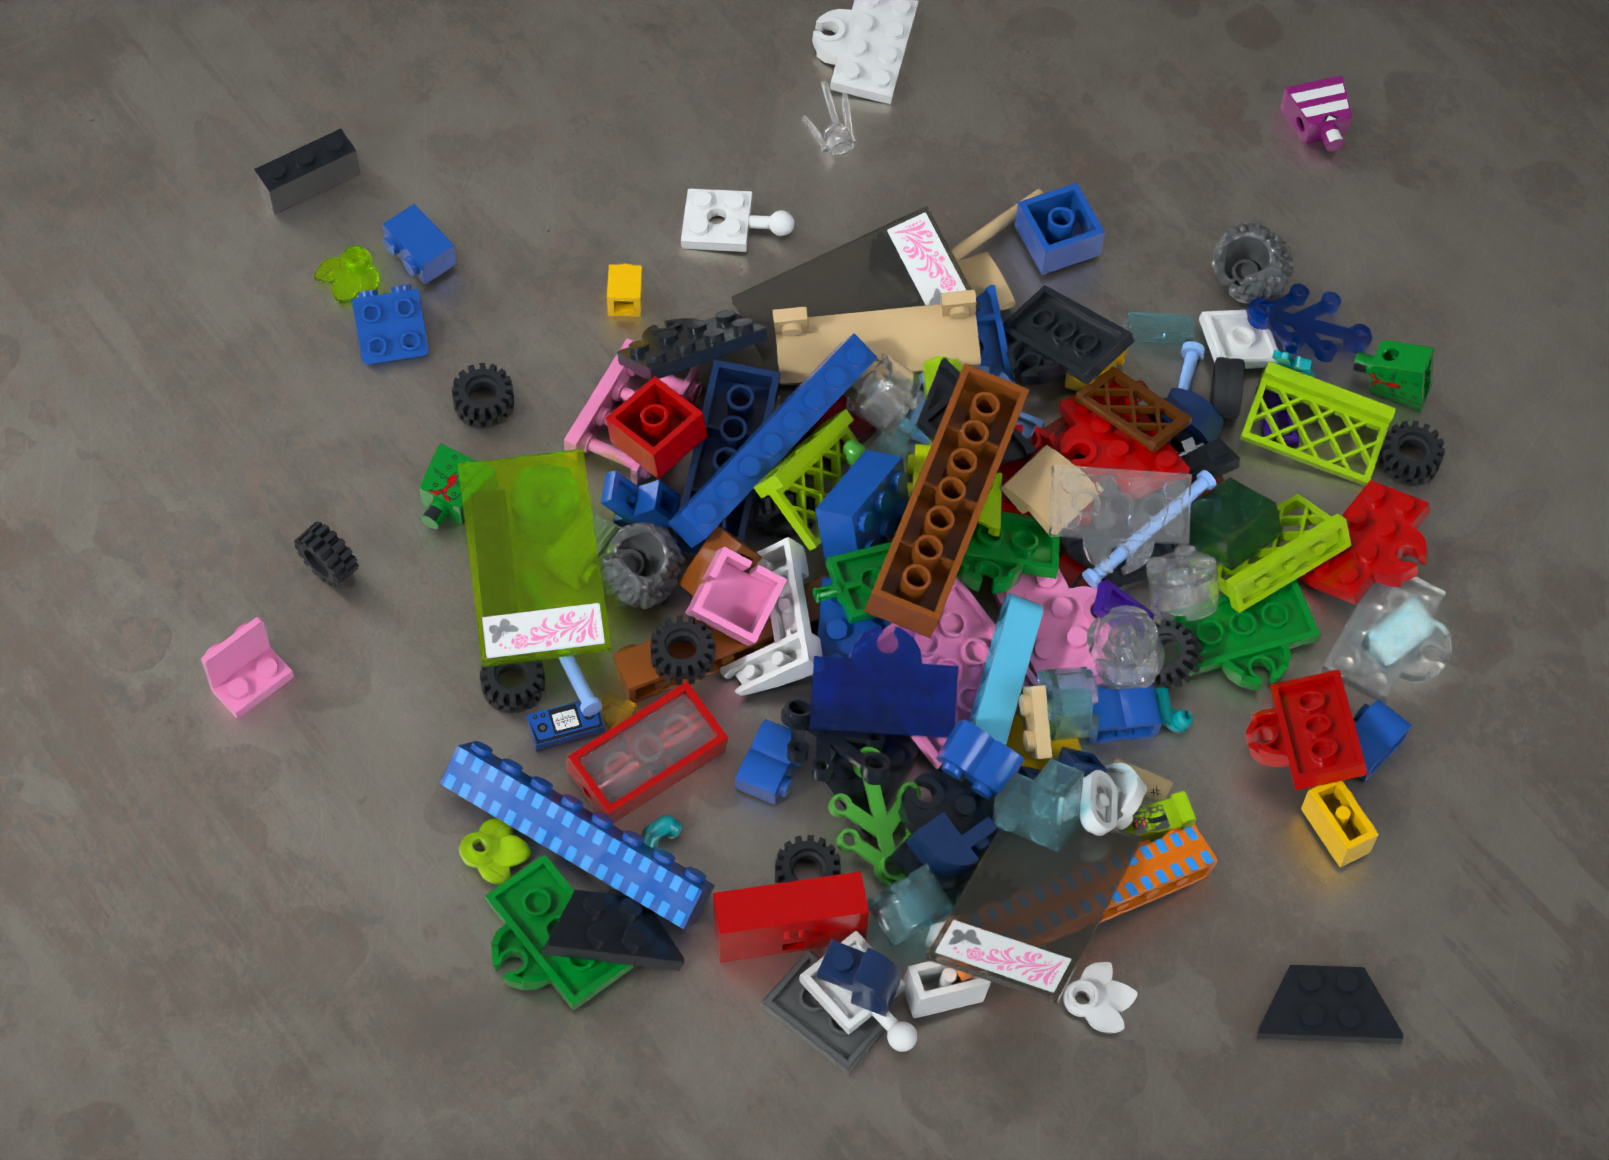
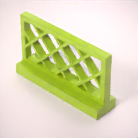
M1269 361L1261 374L1256 394L1239 439L1366 486L1371 480L1396 408ZM1265 389L1278 393L1283 404L1268 410L1262 398ZM1302 402L1310 405L1315 416L1300 422L1292 406ZM1260 407L1262 413L1256 415L1258 408ZM1286 409L1294 425L1279 431L1271 415ZM1334 414L1342 418L1347 428L1332 434L1324 418ZM1263 418L1266 419L1272 431V434L1265 437L1250 432L1253 422ZM1318 421L1326 437L1311 442L1303 427ZM1364 426L1378 431L1376 440L1365 446L1356 431ZM1297 430L1304 446L1297 449L1290 448L1286 445L1282 436ZM1350 433L1357 449L1342 454L1335 439ZM1329 442L1336 458L1329 461L1322 460L1318 457L1314 447ZM1372 449L1371 455L1369 456L1367 450ZM1361 454L1366 464L1364 475L1352 471L1346 459Z
M847 409L823 421L753 487L761 498L767 495L771 496L809 551L821 543L816 511L806 509V496L815 498L816 509L829 494L824 492L823 479L832 481V487L834 488L843 477L841 475V462L848 464L846 456L840 453L839 440L842 439L844 443L849 440H856L859 443L848 427L854 419ZM822 457L831 459L832 472L823 470ZM805 473L814 476V489L805 487ZM786 490L796 493L797 506H793L784 495ZM807 518L816 521V536L807 527Z
M1296 494L1188 558V563L1191 569L1228 596L1231 607L1240 613L1349 548L1351 541L1347 521L1338 513L1331 517L1300 494ZM1298 507L1304 511L1303 515H1287ZM1301 525L1300 531H1283L1284 526ZM1308 525H1317L1314 528L1307 530ZM1277 526L1276 531L1259 532L1264 527ZM1282 541H1290L1289 543L1285 544L1284 546L1279 547V546H1280V542H1282ZM1256 542H1273L1272 547L1255 548ZM1238 543H1249L1248 548L1231 549V547ZM1245 558L1244 564H1227L1228 559ZM1253 558H1262L1257 562L1251 564ZM1211 559H1221L1220 565H1205L1204 563ZM1224 575H1233L1227 580H1224Z

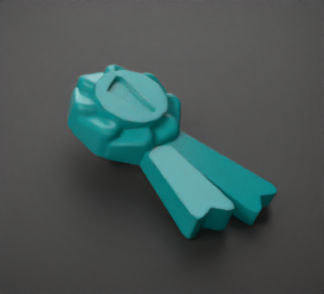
M1274 350L1272 358L1276 361V364L1314 377V371L1310 370L1312 360L1304 359L1300 356L1293 359L1288 352Z

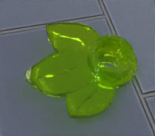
M358 245L346 248L341 257L327 258L321 263L314 274L315 281L332 284L333 298L338 304L351 302L352 299L358 296V292L361 290H377L380 285V275L373 267L371 254L364 247Z

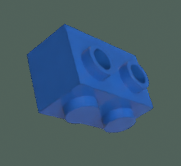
M415 204L383 223L385 236L383 244L392 256L397 255L402 260L406 271L412 277L417 276L425 285L457 265L455 248L452 242Z

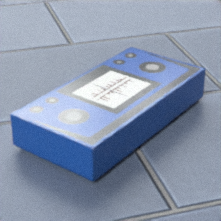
M577 701L528 714L527 722L536 751L605 733L601 712L599 711L592 716H584L580 710L581 702Z

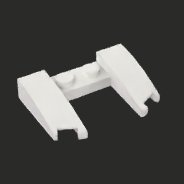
M789 537L757 552L762 556L757 565L787 579L770 613L775 642L720 668V672L725 678L730 679L736 676L742 685L738 686L735 690L740 696L776 688L825 669L820 638L811 632L803 579L809 577L804 546Z

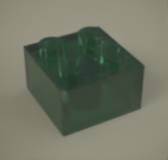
M1230 477L1179 513L1186 545L1231 571L1283 535L1276 502Z

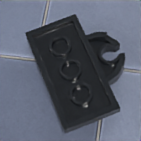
M1046 285L1003 322L1005 337L1013 342L1006 353L1010 368L1016 379L1022 377L1026 385H1043L1058 379L1065 373L1087 385L1135 342L1130 331Z
M723 310L717 312L715 317L707 320L679 318L664 321L665 328H658L657 325H652L643 332L642 340L630 343L628 348L617 351L620 365L648 380L654 376L660 379L766 341L768 336L766 327L752 321L750 318L735 313L733 310Z
M934 771L923 773L914 780L918 787H923L930 791L932 802L921 801L917 797L915 789L909 785L904 790L898 813L902 824L911 835L888 859L940 910L958 893L964 882H968L1037 810L1011 784L1003 796H991L990 799H987L971 789L973 783L965 779L961 782L946 773ZM943 812H945L961 835L990 816L998 827L988 837L992 843L976 855L979 860L969 870L959 875L946 876L929 870L919 861L906 843L915 831Z

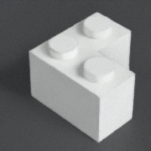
M953 920L931 925L925 942L930 961L911 965L907 968L903 979L906 983L904 994L913 1019L980 1003L985 999L991 984L987 971L962 982L949 958L935 953L947 931V926Z

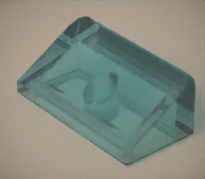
M1127 311L1126 330L1132 333L1135 342L1183 345V343L1193 341L1195 326L1193 315Z
M1413 596L1368 630L1364 635L1361 646L1386 670L1433 634L1437 628L1419 599Z

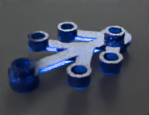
M1297 283L1293 284L1288 294L1273 301L1261 298L1254 299L1247 307V320L1250 325L1260 330L1269 329L1282 343L1283 349L1290 354L1300 353L1306 342L1314 351L1315 357L1319 361L1331 362L1337 352V346L1330 340H1321L1316 333L1342 339L1344 347L1354 354L1358 352L1365 353L1372 341L1371 330L1364 324H1355L1348 328L1316 320V318L1325 314L1337 312L1341 304V298L1334 292H1325L1320 302L1294 314L1285 312L1284 310L1293 305H1304L1309 297V289L1305 285ZM1283 325L1291 326L1296 332H1289Z

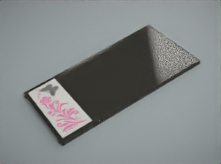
M926 206L732 296L731 299L739 315L750 318L752 321L766 327L768 340L755 344V347L766 369L779 372L773 310L806 307L807 317L935 305L941 304V293L971 290L937 225L932 211ZM976 299V312H977V311L981 310V307H980V302L977 301V299ZM780 384L779 398L784 402L799 385L782 386Z
M1017 797L928 951L926 960L1058 1004L1137 852L1142 837L1116 828L1103 836H1097L1088 832L1083 827L1078 816Z

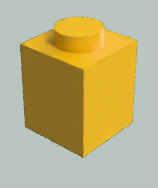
M628 263L619 265L609 264L607 286L608 316L641 317L642 265Z

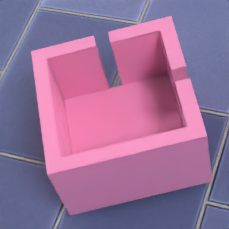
M722 547L716 551L703 577L706 582L699 585L685 614L703 621L706 625L746 646H750L756 643L787 579L760 565L751 568L748 574L744 570L750 568L753 561L726 547Z

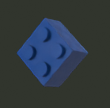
M1078 183L1018 202L1015 227L1042 275L1101 255L1105 231Z

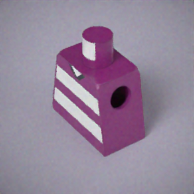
M1342 75L1285 87L1280 108L1301 140L1306 144L1323 141L1327 151L1340 149L1344 145L1342 137L1347 134L1352 119Z

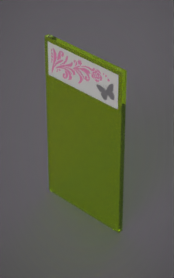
M583 449L458 463L482 667L612 651Z

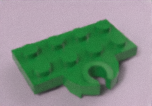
M1001 511L999 537L988 534L989 528L977 523L957 573V577L962 583L978 592L983 578L981 575L992 577V594L1012 589L1019 582L1021 574L1056 579L1059 570L1060 532L1050 537L1033 516Z
M1296 579L1240 613L1231 607L1229 597L1222 595L1166 610L1163 619H1167L1169 622L1175 620L1183 624L1200 639L1198 643L1203 646L1204 651L1199 652V654L1204 659L1203 663L1196 662L1195 666L1200 669L1198 674L1221 668L1229 680L1240 687L1251 690H1260L1262 685L1261 677L1252 671L1253 667H1265L1270 673L1269 683H1278L1286 674L1291 657L1290 649L1317 642L1321 635ZM1173 642L1179 654L1180 647L1177 642ZM1191 671L1189 675L1193 676L1196 675V673Z
M544 854L485 895L486 903L504 924L496 931L491 941L492 964L494 970L498 971L502 969L507 959L512 957L521 959L524 962L522 968L517 971H508L503 976L504 983L520 990H537L552 984L574 1011L633 969V965L543 954V948L574 892V889Z

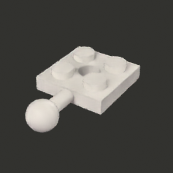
M688 189L681 247L682 249L747 252L749 228L770 229L777 236H786L794 229L795 221L793 216L785 210H778L771 216L751 215L752 191ZM715 216H721L725 218V220L720 224H712L709 222V220Z
M857 931L841 942L863 952H866L868 947L873 949ZM824 956L800 974L799 981L848 1035L871 1016H874L888 1031L887 1040L894 1050L906 1052L915 1046L917 1031L912 1024L905 1021L898 1022L890 1011L884 1017L851 1004L852 991L817 978V971ZM902 979L900 980V986L895 997L905 990L906 983Z

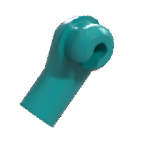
M1155 688L1154 692L1162 725L1175 733L1187 731L1188 727L1193 723L1192 714L1188 710L1180 709L1177 711L1171 707L1167 688Z
M662 815L643 829L641 836L644 838L646 845L656 849L659 840L664 836L670 839L677 837L682 830V825L679 820L674 819L673 815Z

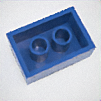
M865 450L817 506L815 511L825 564L827 557L885 544L893 538L909 502L908 477L904 470L902 457Z

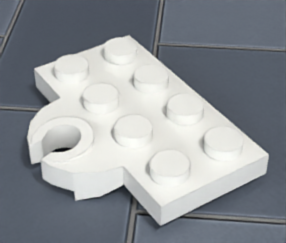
M854 0L852 10L836 9L820 16L815 26V29L818 31H813L812 42L817 52L816 57L825 63L835 65L829 89L891 105L919 1ZM831 30L836 34L832 36L824 35L821 31Z

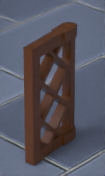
M1114 366L1092 383L1080 389L1074 397V401L1085 406L1145 446L1152 453L1160 450L1169 440L1189 426L1192 421L1191 416ZM1115 382L1123 388H1108V386ZM1094 396H1105L1106 405H1101L1092 398ZM1109 396L1129 397L1130 405H1110ZM1134 397L1140 398L1149 405H1134ZM1116 414H1131L1132 422H1127ZM1136 414H1155L1156 423H1137ZM1160 414L1166 415L1173 422L1161 423ZM1142 431H1157V434L1151 438Z

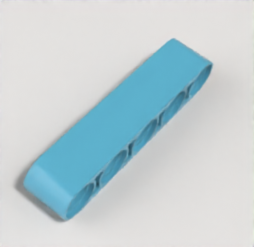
M1012 593L1007 595L1002 604L968 721L1004 745H1006L1043 614V605Z

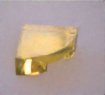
M606 690L602 698V714L610 730L634 715L638 708L636 703Z

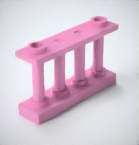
M627 338L620 350L628 348V345L634 341ZM616 355L564 438L565 458L578 463L584 452L588 453L591 451L630 468L631 481L640 486L643 479H649L652 474L621 449L595 439V433L598 428L607 426L605 418L611 414V407L614 402L626 401L636 392L627 388L626 383L630 376L634 377L639 374L620 365L618 355ZM695 366L691 368L685 380L672 374L660 378L662 382L677 391L688 402H695L701 392L702 383H699V368Z

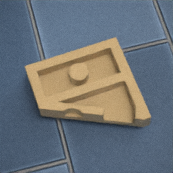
M1046 686L1022 687L1018 703L1024 728V750L1029 752L1030 759L1052 758Z

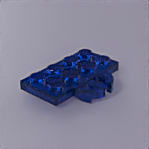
M877 626L861 635L852 648L850 659L814 656L809 730L947 739L955 727L958 666L922 664L919 646L914 638L903 629L894 628L893 637L897 642V649L893 653L887 654L879 650L877 640L883 632L882 626Z

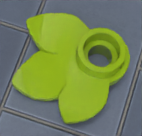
M498 818L485 821L480 827L479 832L467 834L459 846V853L464 863L470 867L478 868L483 879L496 885H501L511 878L509 868L523 864L532 857L533 852L523 839L512 835L513 827ZM473 845H478L482 847L484 851H476L473 848Z

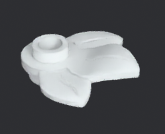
M1097 962L1084 969L1080 980L1074 981L1067 986L1063 996L1064 1005L1071 1014L1085 1017L1093 1029L1105 1033H1118L1125 1028L1120 1013L1127 1010L1134 1003L1138 993L1128 985L1112 980L1113 969L1111 962ZM1079 995L1085 996L1088 999V1003L1084 1005L1079 1004L1075 997Z

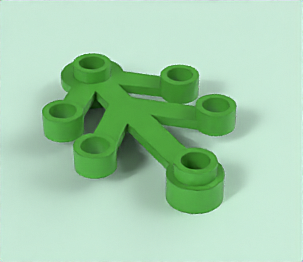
M865 747L860 750L864 754L880 752L873 747ZM853 764V769L858 776L862 777L860 774V768ZM863 779L871 815L853 804L850 797L843 793L836 794L830 800L828 809L834 817L842 818L845 816L876 837L880 851L861 840L859 833L852 828L844 829L838 835L836 843L841 851L846 853L853 851L874 865L875 876L882 884L889 887H897L908 879L888 859L896 850L892 834L901 821L898 813L901 797L908 785L915 789L918 798L921 796V790L914 782L904 783L898 789L897 800L887 814L881 786L870 785ZM840 800L844 802L846 810H838L835 807V801ZM906 827V835L898 847L911 835ZM844 835H849L853 838V846H848L844 843ZM886 864L894 865L897 869V874H889L886 871Z

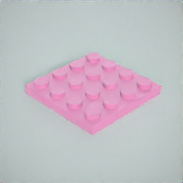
M958 577L955 578L931 639L892 623L849 655L936 770L943 765L936 757L956 723L961 720L969 721L996 627L995 623ZM1028 667L1022 687L1042 685Z

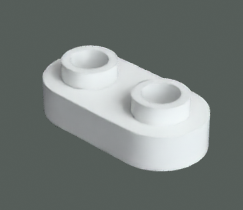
M1095 770L1084 777L1081 782L1080 820L1088 832L1097 836H1103L1117 825L1118 791L1108 774L1101 770Z

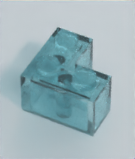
M1050 759L1034 780L1015 772L995 797L993 822L999 828L1059 852L1078 827L1084 772L1053 759Z

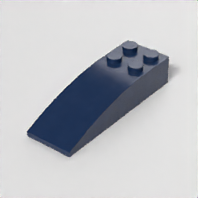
M714 359L702 410L707 437L693 450L680 509L775 411L780 391L781 372ZM754 488L718 525L738 537L744 543L753 511V499L756 493ZM676 532L674 534L681 553L692 556L698 554L707 540L706 538L691 548Z

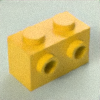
M1337 781L1319 785L1308 790L1301 810L1338 866L1341 868L1371 853L1379 834L1344 782Z

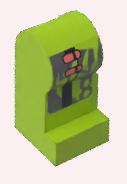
M1181 791L1171 794L1170 799L1151 803L1148 806H1139L1133 814V821L1124 829L1130 845L1136 846L1145 840H1151V842L1159 840L1174 828L1180 827L1183 830L1195 825L1196 817L1186 792Z

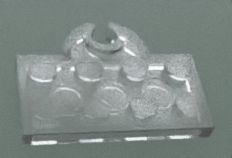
M1053 465L1051 467L1049 536L1083 538L1084 552L1090 564H1094L1101 571L1108 574L1113 573L1114 569L1110 553L1113 548H1121L1127 555V561L1122 567L1123 575L1129 574L1147 562L1152 555L1154 543L1189 544L1192 474Z
M1418 577L1401 583L1402 588L1387 587L1374 581L1362 596L1324 662L1321 672L1340 669L1345 685L1375 700L1379 699L1384 704L1399 678L1412 682L1427 681L1441 674L1445 665L1440 661L1432 662L1427 660L1422 653L1425 651L1435 652L1444 661H1449L1451 656V633L1444 624L1433 619L1446 591Z

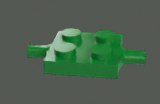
M892 542L827 557L825 565L832 584L813 588V596L816 603L836 598L842 605L849 624L877 618L864 612Z

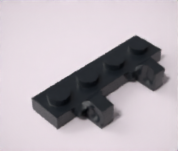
M1182 430L1171 439V446L1178 451L1180 457L1190 468L1188 478L1132 501H1129L1117 486L1107 491V502L1128 521L1176 498L1197 480V474L1202 470L1208 471L1216 479L1239 468L1240 457L1220 438L1204 445L1201 441L1195 443L1193 437L1185 430Z

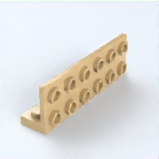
M975 289L941 293V304L816 317H807L806 307L773 310L779 372H781L780 384L782 386L800 385L841 342L853 333L878 357L858 379L919 373L923 371L924 361H929L931 358L938 356L958 359L962 367L965 363L973 367L981 365Z

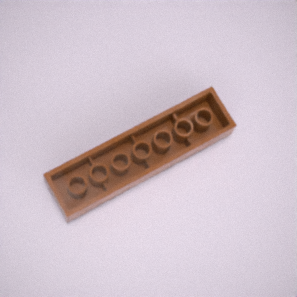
M966 363L964 364L864 612L931 639L1030 389Z

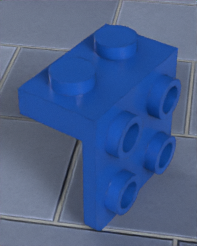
M410 284L391 287V293L378 295V290L358 292V298L352 299L361 357L365 364L370 365L421 357L428 353L418 289L411 290Z

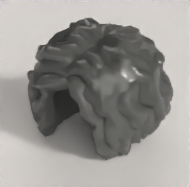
M1262 221L1256 224L1240 223L1237 226L1229 227L1215 245L1211 267L1214 269L1220 284L1229 287V295L1235 298L1236 301L1247 304H1255L1256 302L1268 303L1270 296H1281L1284 293L1283 288L1289 282L1287 277H1291L1294 273L1290 247L1286 246V242L1283 241L1282 237L1275 236V233L1270 232V229L1263 226Z
M647 522L624 526L609 542L608 548L610 553H604L598 558L600 564L598 567L599 580L604 585L606 595L615 597L620 607L624 608L627 605L632 607L640 606L643 610L651 608L654 604H660L668 599L671 592L675 591V586L678 584L680 577L679 572L684 567L683 562L686 560L681 554L680 547L677 545V539L671 536L669 530Z

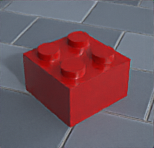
M656 376L605 418L611 442L657 479L661 478L707 437L703 412Z

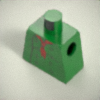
M1384 340L1380 342L1375 356L1358 352L1354 361L1353 371L1370 375V392L1372 394L1421 412L1432 387L1434 348Z
M440 443L419 486L421 504L427 508L421 516L423 523L433 529H438L445 518L458 524L466 523L473 516L471 494L496 492L498 490L496 470Z

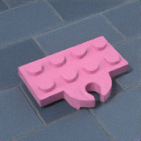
M1059 569L1056 579L1021 574L1019 582L1012 589L993 594L1000 610L1009 593L1043 605V614L1030 657L1029 667L1039 682L1046 686V697L1050 708L1083 696L1084 693H1087L1094 687L1107 686L1114 683L1116 677L1102 651L1110 647L1116 638L1118 630L1104 620H1098L1092 616L1091 610L1094 608L1097 589L1086 586L1069 589Z

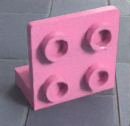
M259 617L241 624L233 635L222 643H216L211 646L201 658L211 691L236 719L242 717L294 678L293 671L270 647L264 622Z

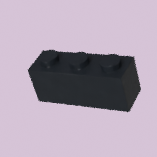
M338 129L254 169L259 193L274 215L360 175L357 151L342 129Z

